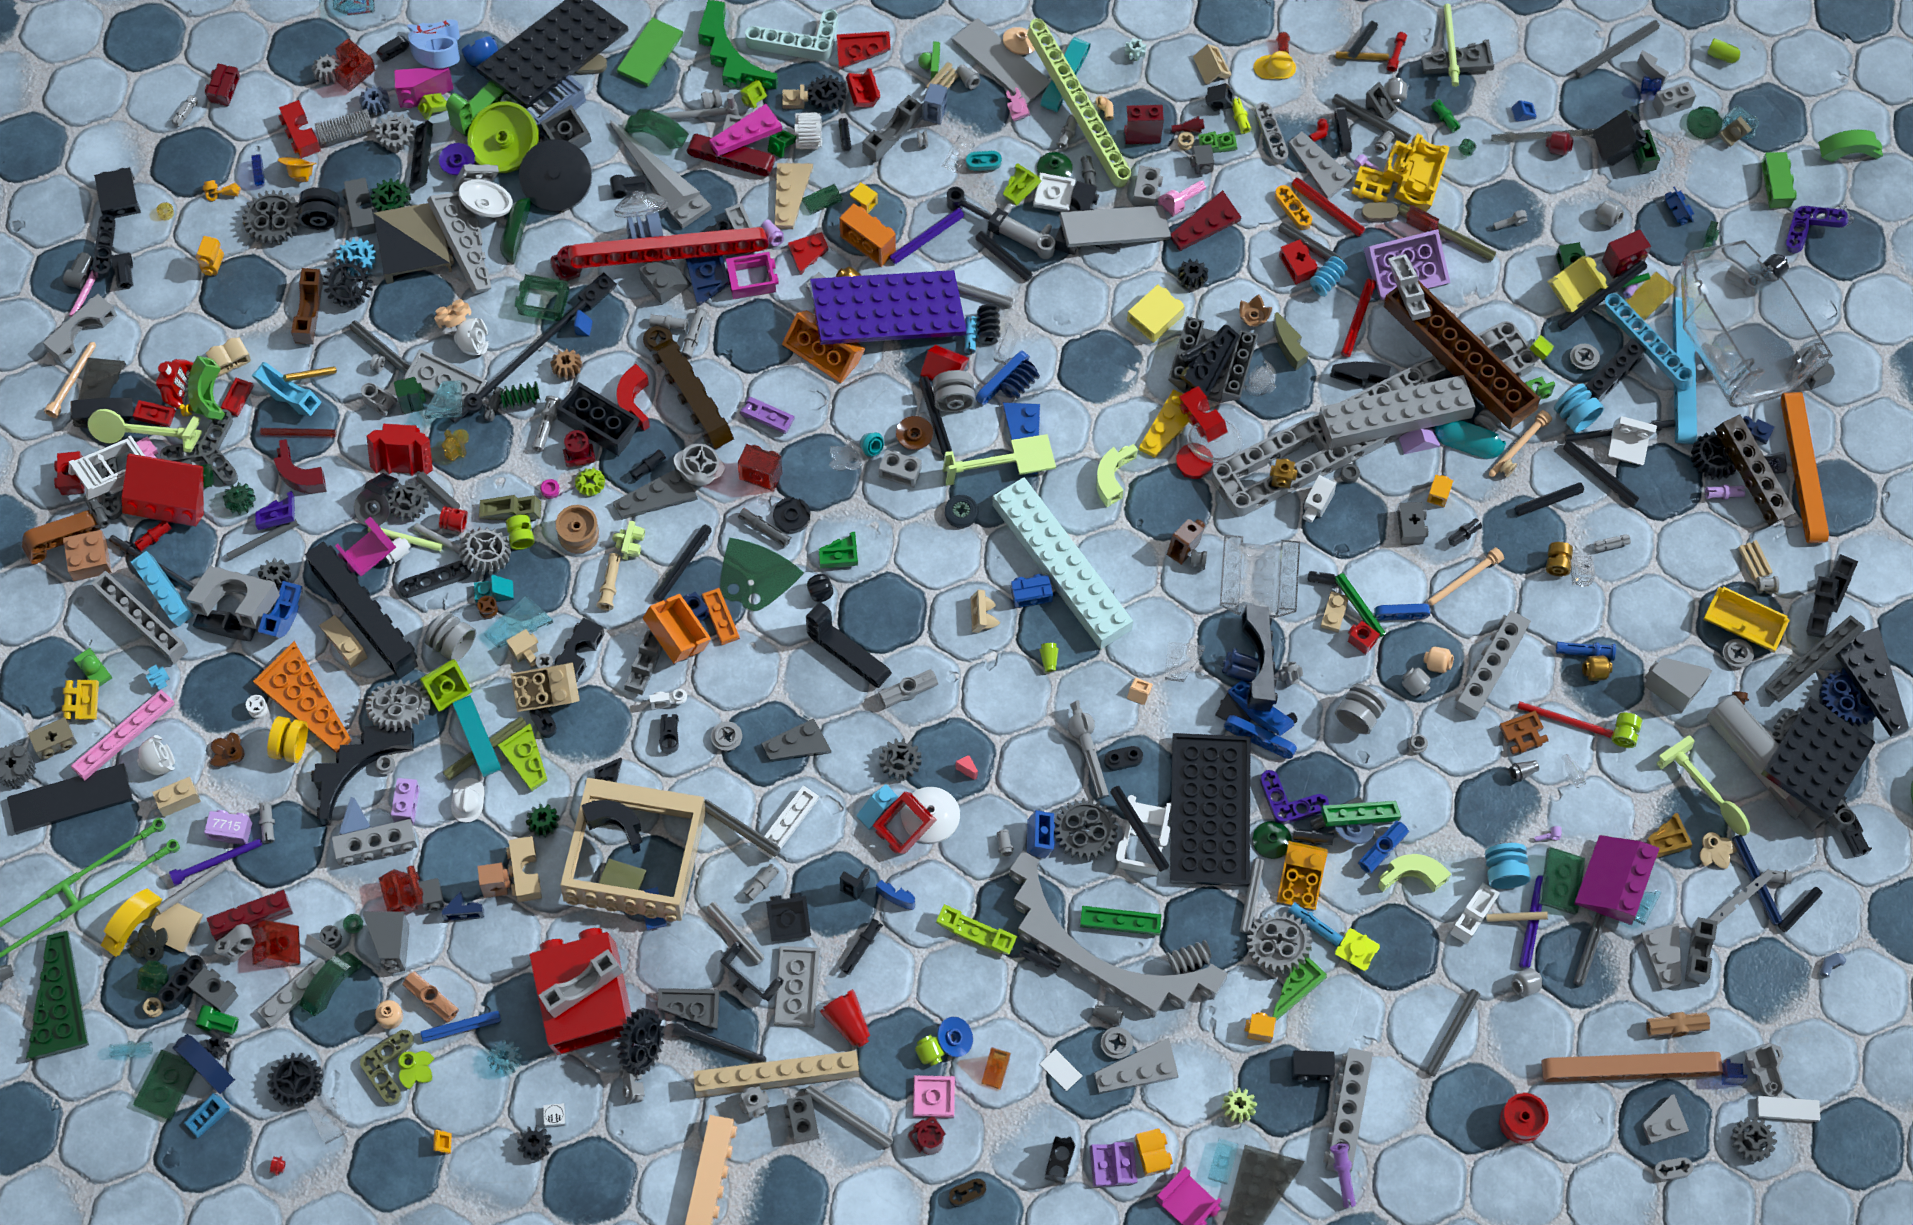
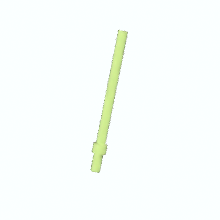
M1445 4L1444 15L1450 62L1448 70L1452 86L1456 87L1459 85L1458 76L1460 71L1456 60L1451 5Z

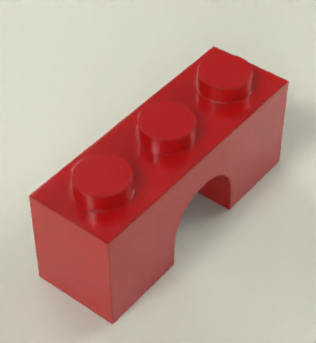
M297 100L279 107L281 115H278L282 126L286 125L287 127L284 129L287 138H292L293 140L291 146L294 153L298 152L302 159L320 152V145L313 129H299L301 126L308 124L300 101Z
M1199 386L1179 396L1181 412L1183 415H1188L1190 424L1197 427L1196 430L1201 438L1204 437L1209 443L1228 433L1225 420L1217 409L1205 413L1210 410L1206 395Z

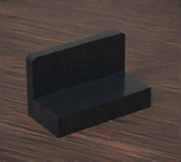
M865 867L858 879L843 871L840 876V891L858 900L870 881L869 868Z

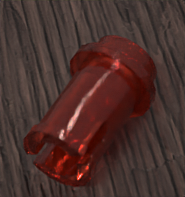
M1280 32L1276 37L1278 51L1289 54L1290 36L1287 32Z

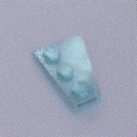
M526 595L484 634L497 648L507 645L506 640L525 629L532 633L537 631V628L546 624L548 626L554 622L551 617Z

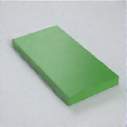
M652 17L617 68V73L648 87L683 36V31Z

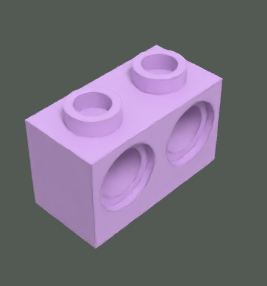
M397 778L391 812L394 822L411 819L414 825L420 791L417 780Z

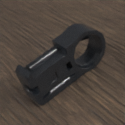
M668 714L661 715L659 745L662 752L667 754L674 753L679 748L677 732L679 718L677 714H672V717H668ZM668 739V747L662 745V742ZM672 739L676 741L674 746H672Z

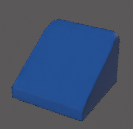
M1519 100L1512 106L1515 121L1537 118L1532 102Z
M578 310L574 323L575 334L590 336L592 320L581 310Z

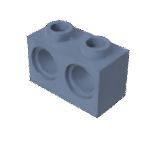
M930 83L924 99V121L941 125L947 108V87Z

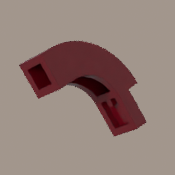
M287 439L279 440L280 448H277L278 458H274V462L281 479L290 488L302 493L316 494L327 492L322 467L311 469L296 467L291 461L290 447Z

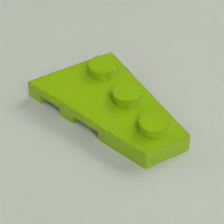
M531 724L498 745L501 752L531 792L548 781Z

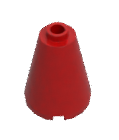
M853 989L819 1010L821 1015L853 1047L857 1045L860 1048L869 1042L867 1038L870 1037V1033L856 992Z

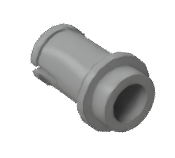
M1385 131L1380 140L1375 142V150L1379 153L1386 152L1388 145L1394 139V134L1391 131Z
M1000 830L996 833L1000 847L998 852L1001 853V856H1009L1014 850L1010 842L1009 831Z
M1770 870L1775 876L1768 882L1784 883V885L1791 884L1792 872H1788V870Z

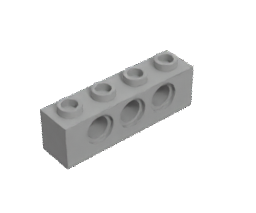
M411 819L332 837L336 860L339 865L349 866L361 860L370 861L378 856L388 857L395 852H409L413 848H417ZM393 837H399L398 841L390 842ZM374 841L380 842L378 846L371 847ZM354 846H360L357 851H351Z

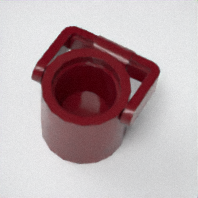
M572 245L562 247L558 254L551 256L550 259L551 268L561 282H567L580 277L583 269L571 266L568 249Z
M580 430L569 432L564 439L565 449H563L566 466L577 467L594 463L593 445L589 444L587 435Z
M930 1117L927 1120L922 1119L907 1134L908 1139L917 1152H923L928 1155H934L942 1149L944 1136L946 1135L935 1117ZM916 1132H917V1143H916V1141L914 1140V1138L911 1136V1135H913V1134L916 1133Z

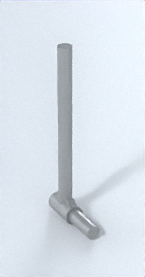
M729 93L727 94L728 105L725 108L645 114V119L647 122L727 114L739 116L734 95Z

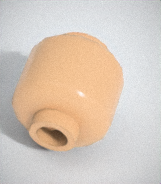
M1432 647L1429 652L1425 653L1424 663H1427L1429 671L1446 673L1447 670H1451L1454 656L1451 655L1449 649Z
M383 1001L377 1006L375 1011L378 1023L385 1029H395L403 1021V1011L395 1001Z

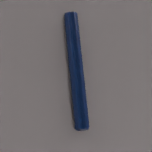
M1737 835L1732 838V841L1753 882L1761 874L1743 836ZM1765 884L1757 893L1771 923L1776 926L1782 922V918Z

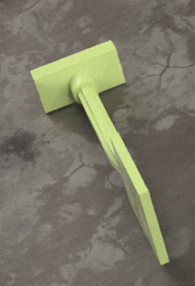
M1048 434L1011 440L1014 453L996 457L955 462L953 451L945 452L942 470L947 472L946 486L954 485L956 473L964 472V470L1016 462L1019 475L1056 469Z

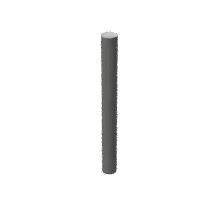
M295 519V521L283 524L226 554L229 560L299 524Z

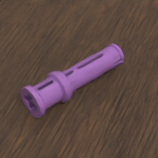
M1342 1143L1333 1145L1330 1151L1334 1154L1335 1163L1333 1168L1338 1171L1343 1207L1349 1208L1348 1199H1350L1351 1207L1356 1205L1350 1174L1352 1162L1348 1158L1347 1151L1349 1150V1145Z

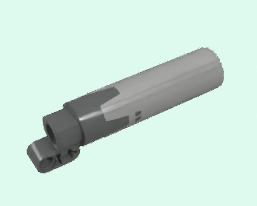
M1733 695L1725 698L1708 713V722L1794 820L1800 818L1811 832L1821 827L1827 821L1839 831H1845L1851 826L1855 820V814L1842 799L1832 816L1825 820L1761 775L1779 745L1736 696ZM1840 817L1846 818L1848 822L1841 821Z

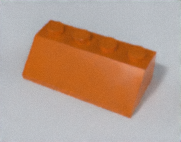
M808 310L796 314L782 342L783 346L839 383H842L858 365L865 351V348L856 342L820 345L816 317Z

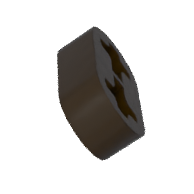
M975 1178L954 1187L949 1192V1202L954 1207H962L982 1198L986 1193V1183L982 1179ZM974 1184L982 1186L980 1193H977V1191L969 1193V1191L974 1188ZM956 1192L959 1195L966 1193V1195L962 1196V1201L959 1202L957 1199H953Z

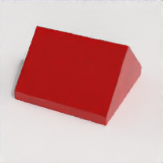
M934 345L927 352L920 376H927L929 380L933 381L937 375L943 372L964 371L969 358Z

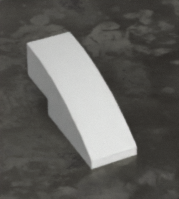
M1482 883L1450 934L1468 944L1500 893L1487 884Z

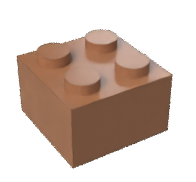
M102 530L63 538L68 572L73 581L100 576L104 571H107L109 574L112 573L107 540Z

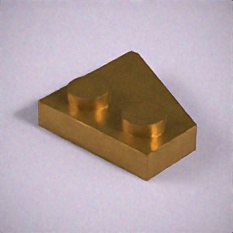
M1675 813L1666 824L1664 823L1657 832H1654L1647 839V844L1660 848L1656 858L1692 848V842L1678 813Z

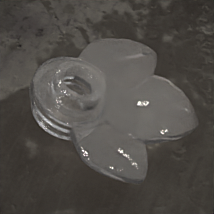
M848 438L845 447L831 446L830 454L834 460L830 462L829 466L838 471L859 469L863 463L862 457L859 454V445L853 439Z

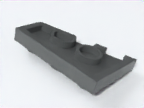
M814 718L761 743L770 762L794 759V757L799 756L809 757L814 756V754L831 753V749Z

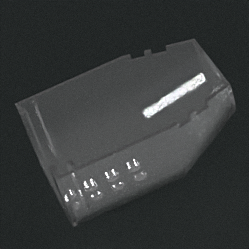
M1745 240L1690 251L1681 263L1683 330L1731 407H1743L1781 397L1782 393H1789L1810 380L1833 356L1788 283L1782 277L1778 279L1771 272L1773 268L1770 265L1766 267L1759 260L1761 256Z

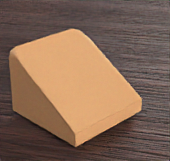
M1135 678L1129 689L1127 699L1145 705L1153 684Z

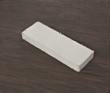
M1763 1096L1756 1098L1757 1118L1809 1122L1820 1121L1819 1100Z

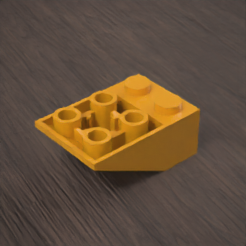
M1288 841L1277 902L1293 905L1296 902L1300 907L1316 910L1328 853L1327 849Z

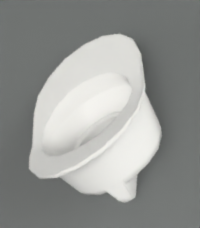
M464 778L454 787L451 810L454 817L461 822H472L481 815L485 793L482 783L477 779Z

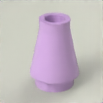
M765 220L761 224L769 244L778 246L784 241L783 232L770 220Z

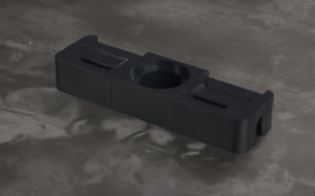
M1843 796L1842 800L1846 803L1847 797ZM1855 815V820L1852 823L1855 826V830L1841 832L1853 856L1860 857L1868 854L1872 847L1869 848L1862 835L1864 830ZM1840 817L1841 821L1848 822L1846 818Z

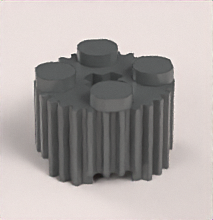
M9 744L8 747L5 745V748H0V783L11 789L22 788L25 782L28 783V780L32 779L31 776L36 773V764L27 750L21 745L16 746L13 744L11 746Z

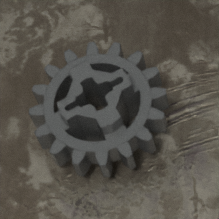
M406 480L405 485L398 483V488L392 487L393 493L388 494L391 513H394L396 518L401 515L403 521L406 517H409V520L412 521L413 516L419 519V513L425 514L424 508H429V495H427L426 488L423 489L421 483L416 486L415 481L408 484Z
M896 738L894 744L888 741V748L882 747L883 753L879 754V759H881L880 767H883V773L889 772V778L893 775L896 776V781L900 777H903L905 781L907 775L914 777L913 771L918 772V766L922 763V760L919 759L921 758V752H917L918 746L912 747V741H909L908 744L905 743V738L901 742H898ZM889 754H891V757H892V758L889 759V762H888V761H887V758H888ZM913 757V759H914V760H913V763H912V765H910V762H909V761H910L911 758Z
M1746 1117L1744 1122L1740 1120L1737 1123L1738 1127L1735 1126L1732 1131L1735 1134L1730 1139L1735 1140V1142L1732 1144V1147L1738 1148L1737 1155L1740 1153L1744 1154L1743 1160L1750 1157L1751 1162H1754L1756 1158L1759 1162H1762L1764 1157L1769 1158L1771 1156L1770 1152L1773 1153L1776 1148L1772 1145H1775L1777 1140L1772 1139V1137L1775 1136L1776 1132H1770L1769 1129L1772 1125L1765 1126L1764 1119L1758 1122L1757 1117H1754L1752 1121H1750L1749 1117ZM1750 1127L1748 1132L1742 1133L1745 1128ZM1766 1146L1763 1151L1758 1152L1760 1147Z

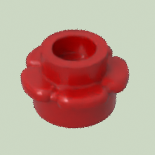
M282 1156L273 1157L270 1173L275 1174V1176L284 1172L286 1161L282 1160Z

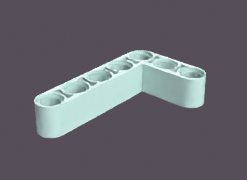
M827 9L822 13L817 36L750 26L745 31L746 45L754 50L826 61L832 53L838 29V14L833 9Z

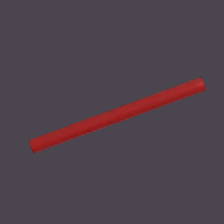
M1519 701L1517 709L1527 712L1536 711L1539 716L1609 738L1613 734V730Z

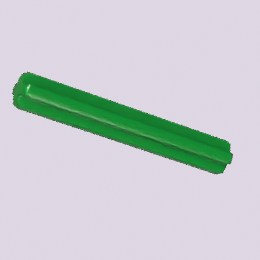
M1345 574L1337 575L1335 581L1363 621L1380 634L1379 638L1383 637L1386 632Z

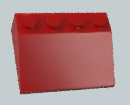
M129 453L122 492V514L197 526L204 515L203 466Z

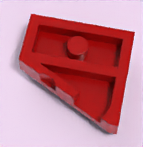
M822 232L788 242V248L800 275L805 272V269L810 264L813 265L820 256H823L828 251V245Z

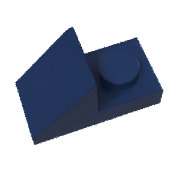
M462 891L442 910L444 921L485 918L482 904L470 902L464 905Z

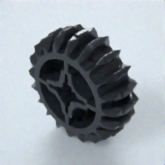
M345 258L344 264L341 259H338L339 266L333 262L332 266L334 269L327 268L330 275H324V278L328 279V281L323 282V285L329 287L324 289L326 293L331 292L328 298H334V304L340 301L341 307H344L346 303L347 307L351 308L353 302L354 306L357 307L359 306L357 300L364 303L365 300L362 297H370L366 293L367 290L373 291V288L368 287V284H374L373 280H368V278L372 277V274H365L369 268L367 266L362 268L364 263L361 261L357 264V260L353 259L350 264V259ZM346 268L356 269L360 276L351 277ZM341 271V280L334 285L335 278ZM347 278L352 281L350 288L344 284ZM362 281V287L357 294H355L356 285L361 283ZM346 289L350 297H341L336 290Z
M1714 431L1710 435L1706 432L1703 437L1700 436L1694 442L1691 450V461L1694 462L1693 468L1699 467L1698 473L1704 472V478L1710 475L1711 480L1717 477L1720 481L1723 477L1727 479L1736 472L1732 459L1728 460V456L1725 454L1726 449ZM1703 451L1705 452V455H1706L1707 458H1708L1707 460H1706V458H1705L1704 455H1703Z
M291 1053V1058L289 1059L286 1055H283V1062L276 1060L278 1066H271V1070L274 1073L268 1074V1078L271 1080L267 1082L268 1087H271L269 1093L274 1094L273 1099L275 1101L279 1100L280 1105L287 1103L288 1108H291L293 1103L296 1108L300 1107V1102L307 1105L308 1102L306 1100L308 1098L314 1101L313 1094L320 1093L317 1087H323V1083L319 1080L324 1078L323 1074L320 1073L322 1071L321 1067L317 1066V1061H311V1056L309 1055L304 1058L303 1053H299L297 1058L295 1053ZM297 1066L309 1069L311 1074L300 1073ZM290 1068L288 1074L282 1076L283 1073ZM295 1074H296V1076L298 1077V1079H296V1083H295V1086H294L293 1081L295 1080ZM309 1084L307 1088L301 1092L302 1087L304 1085ZM280 1086L290 1087L293 1094L284 1093L280 1090Z

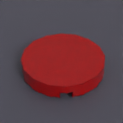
M1189 443L1178 451L1176 466L1185 477L1199 479L1211 471L1213 455L1205 445Z

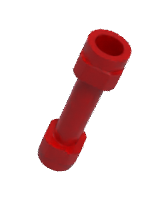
M1398 32L1396 35V45L1392 58L1389 59L1387 64V70L1390 72L1397 71L1401 49L1407 39V34L1404 32Z

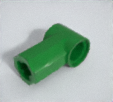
M202 1005L194 1025L206 1031L216 1030L233 1035L238 1028L239 1018L221 1013L213 1007Z

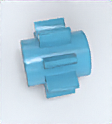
M157 665L148 668L150 673L145 676L151 687L157 686L159 690L166 687V681L170 678L164 667L158 669Z

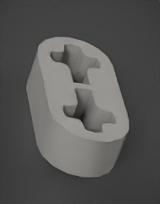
M1688 1158L1661 1161L1654 1167L1653 1175L1661 1182L1686 1178L1692 1173L1693 1164ZM1681 1163L1683 1166L1688 1167L1685 1172L1683 1169L1676 1170L1675 1168H1678ZM1661 1167H1663L1664 1170L1671 1169V1171L1667 1172L1665 1176L1663 1173H1659Z

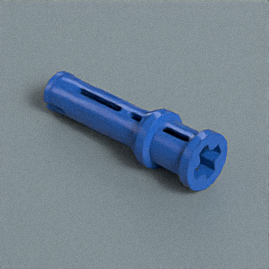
M1557 641L1556 654L1604 655L1611 661H1614L1616 644L1601 645L1599 642H1596L1592 645Z

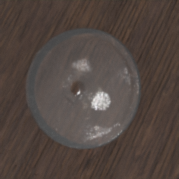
M643 190L632 192L633 195L624 198L615 207L614 215L629 218L652 214L665 209L668 206V201L654 193H643Z
M1224 419L1228 433L1208 443L1204 437L1201 438L1196 430L1197 427L1191 425L1187 433V444L1198 458L1207 462L1218 463L1241 451L1243 444L1241 432L1232 422Z

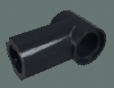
M645 175L634 177L612 176L610 178L612 197L621 199L626 197L627 194L647 192Z
M131 253L111 255L117 287L123 290L130 289L134 286Z

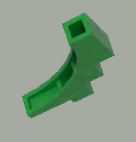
M708 0L698 31L699 44L707 47L712 46L710 52L711 65L724 67L722 74L723 85L729 88L740 89L742 83L749 85L758 80L762 87L766 89H777V73L763 70L751 64L732 46L724 27L726 16L725 2Z

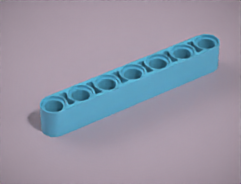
M1616 293L1607 295L1605 298L1606 313L1631 339L1633 338L1646 349L1645 354L1678 388L1682 390L1690 389L1693 385V372L1690 367L1620 295Z

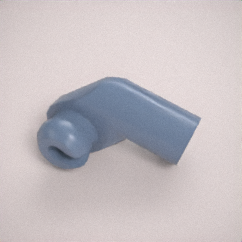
M1834 953L1826 957L1823 961L1820 975L1830 977L1833 966H1843L1846 963V958L1843 954Z

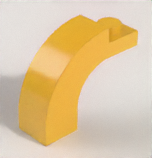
M148 888L130 897L115 912L104 929L106 935L100 946L115 957L119 956L133 930L143 920L156 914V907L161 904L162 899Z

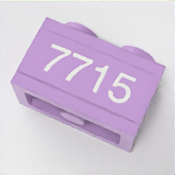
M224 810L210 811L204 834L208 840L244 845L248 843L252 822L249 816L244 813H236L235 815L228 814Z

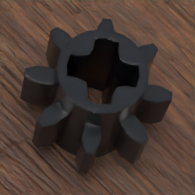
M212 1034V1038L209 1040L205 1039L207 1047L204 1048L213 1057H217L220 1060L223 1055H228L226 1048L230 1044L224 1042L225 1037L223 1035L218 1038Z

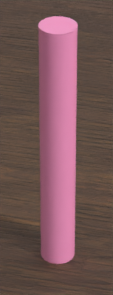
M91 271L69 317H72L77 310L81 309L96 280L93 271Z

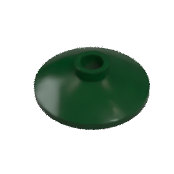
M1049 152L1038 160V175L1044 173L1069 178L1072 174V162L1062 153Z
M1267 821L1260 824L1255 829L1252 837L1255 850L1261 856L1268 859L1283 857L1286 854L1288 841L1292 842L1289 830L1283 824L1275 821ZM1274 835L1276 839L1271 840L1269 836Z

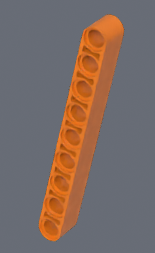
M1802 392L1782 393L1781 408L1805 539L1807 543H1826L1829 539V531L1804 396Z

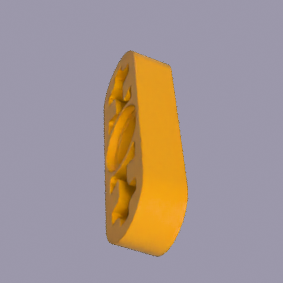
M1286 185L1278 186L1275 192V200L1298 229H1309L1312 223L1311 214L1290 187ZM1294 204L1298 206V210L1292 211L1288 206Z

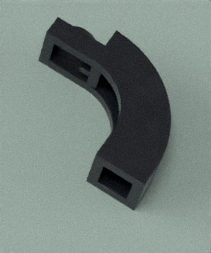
M596 800L581 805L589 830L605 825L618 827L625 833L633 854L641 851L640 843H643L639 833L641 832V824L631 809L611 800Z

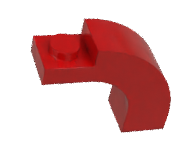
M635 364L623 374L618 383L617 402L618 406L640 418L637 427L640 426L645 431L650 427L649 418L636 406L634 400L636 395L649 385L648 375Z

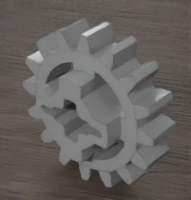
M394 113L393 117H390L388 114L386 120L381 118L382 124L377 123L378 129L375 130L377 141L381 143L382 147L386 145L387 150H390L391 147L394 148V151H397V147L403 150V145L410 146L409 140L414 141V124L410 122L409 117L405 119L403 114L400 117H397L396 113Z

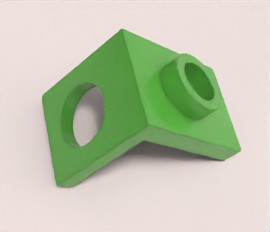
M1542 376L1525 383L1540 399L1550 397L1555 387L1554 381L1546 384ZM1535 383L1541 384V386H1538V387H1537L1536 391L1533 390V388H1532V385H1533V384H1535Z

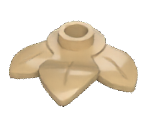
M1710 832L1705 834L1702 839L1703 848L1700 851V860L1704 866L1714 862L1718 867L1727 869L1730 863L1729 854L1737 852V849L1730 839L1720 838L1718 834ZM1711 839L1715 841V845L1710 843Z

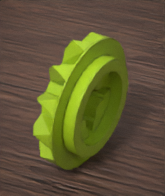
M594 467L592 469L585 468L582 472H578L575 478L576 489L586 496L596 495L603 490L605 477L600 470H595ZM585 478H588V479H592V478H593L594 484H592V483L586 484L587 481H586Z

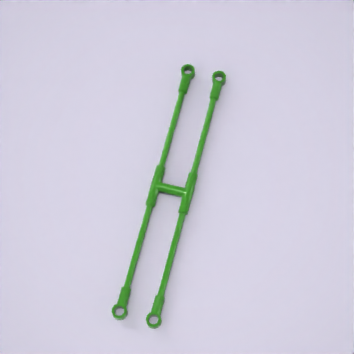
M156 818L151 826L141 831L133 839L82 871L72 874L47 890L39 898L0 921V927L60 891H63L71 904L70 907L60 912V915L1 951L0 958L61 919L64 920L93 902L96 897L156 859L159 860L170 852L176 853L179 851V843L175 839H171L165 847L154 853L152 857L79 901L69 886L81 879V876L140 839H145L156 831H163L166 827L163 819ZM158 823H162L160 827H156ZM172 844H176L175 848H170Z

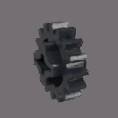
M822 75V79L816 77V82L811 81V87H808V99H810L811 105L815 104V109L822 107L824 112L828 108L831 112L832 107L838 109V104H844L843 100H846V87H844L843 81L839 82L838 77L832 79V75L829 78Z

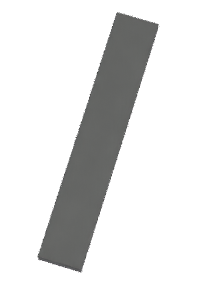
M1853 616L1847 617L1765 688L1766 693L1776 701L1781 702L1864 631L1865 626Z

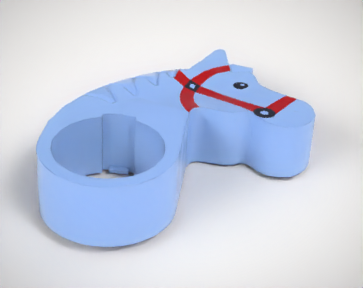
M450 19L433 24L407 25L410 30L408 34L410 50L418 63L430 68H446L459 62L460 56L457 40L460 38V33L456 20Z

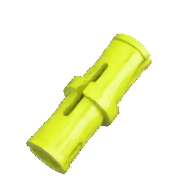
M1235 98L1232 107L1234 120L1237 121L1241 134L1249 133L1251 126L1247 119V111L1244 110L1241 99Z

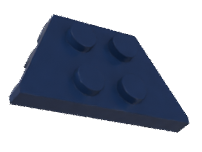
M723 255L685 258L697 306L702 305L729 285Z

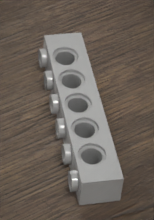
M104 571L91 583L95 592L173 664L188 652L184 642L107 571Z
M1510 610L1507 616L1503 615L1498 624L1501 626L1499 631L1495 630L1490 638L1492 641L1491 645H1486L1481 653L1484 656L1481 661L1477 660L1472 669L1475 671L1473 676L1468 675L1464 686H1466L1465 690H1460L1457 694L1455 709L1474 719L1477 718L1531 622L1529 619ZM1505 631H1509V632H1511L1513 635H1512V636L1507 635V634L1505 633ZM1497 646H1500V647H1502L1504 650H1503V651H1500V650H1498L1496 647H1497ZM1488 661L1495 663V666L1489 665ZM1479 677H1485L1487 681H1482ZM1470 692H1475L1478 696H1472Z
M1349 1047L1347 1053L1342 1055L1341 1065L1344 1066V1070L1338 1076L1337 1084L1341 1086L1340 1092H1336L1334 1104H1337L1336 1112L1332 1111L1330 1123L1334 1125L1333 1131L1328 1132L1327 1143H1330L1329 1151L1325 1150L1323 1163H1327L1325 1170L1338 1172L1333 1168L1335 1160L1330 1148L1333 1145L1343 1143L1349 1145V1150L1347 1151L1348 1158L1352 1162L1350 1174L1352 1172L1371 1068L1372 1052ZM1349 1069H1357L1359 1075H1352ZM1346 1088H1353L1356 1094H1348ZM1342 1108H1351L1352 1114L1344 1113ZM1345 1126L1348 1128L1349 1133H1341L1339 1127Z

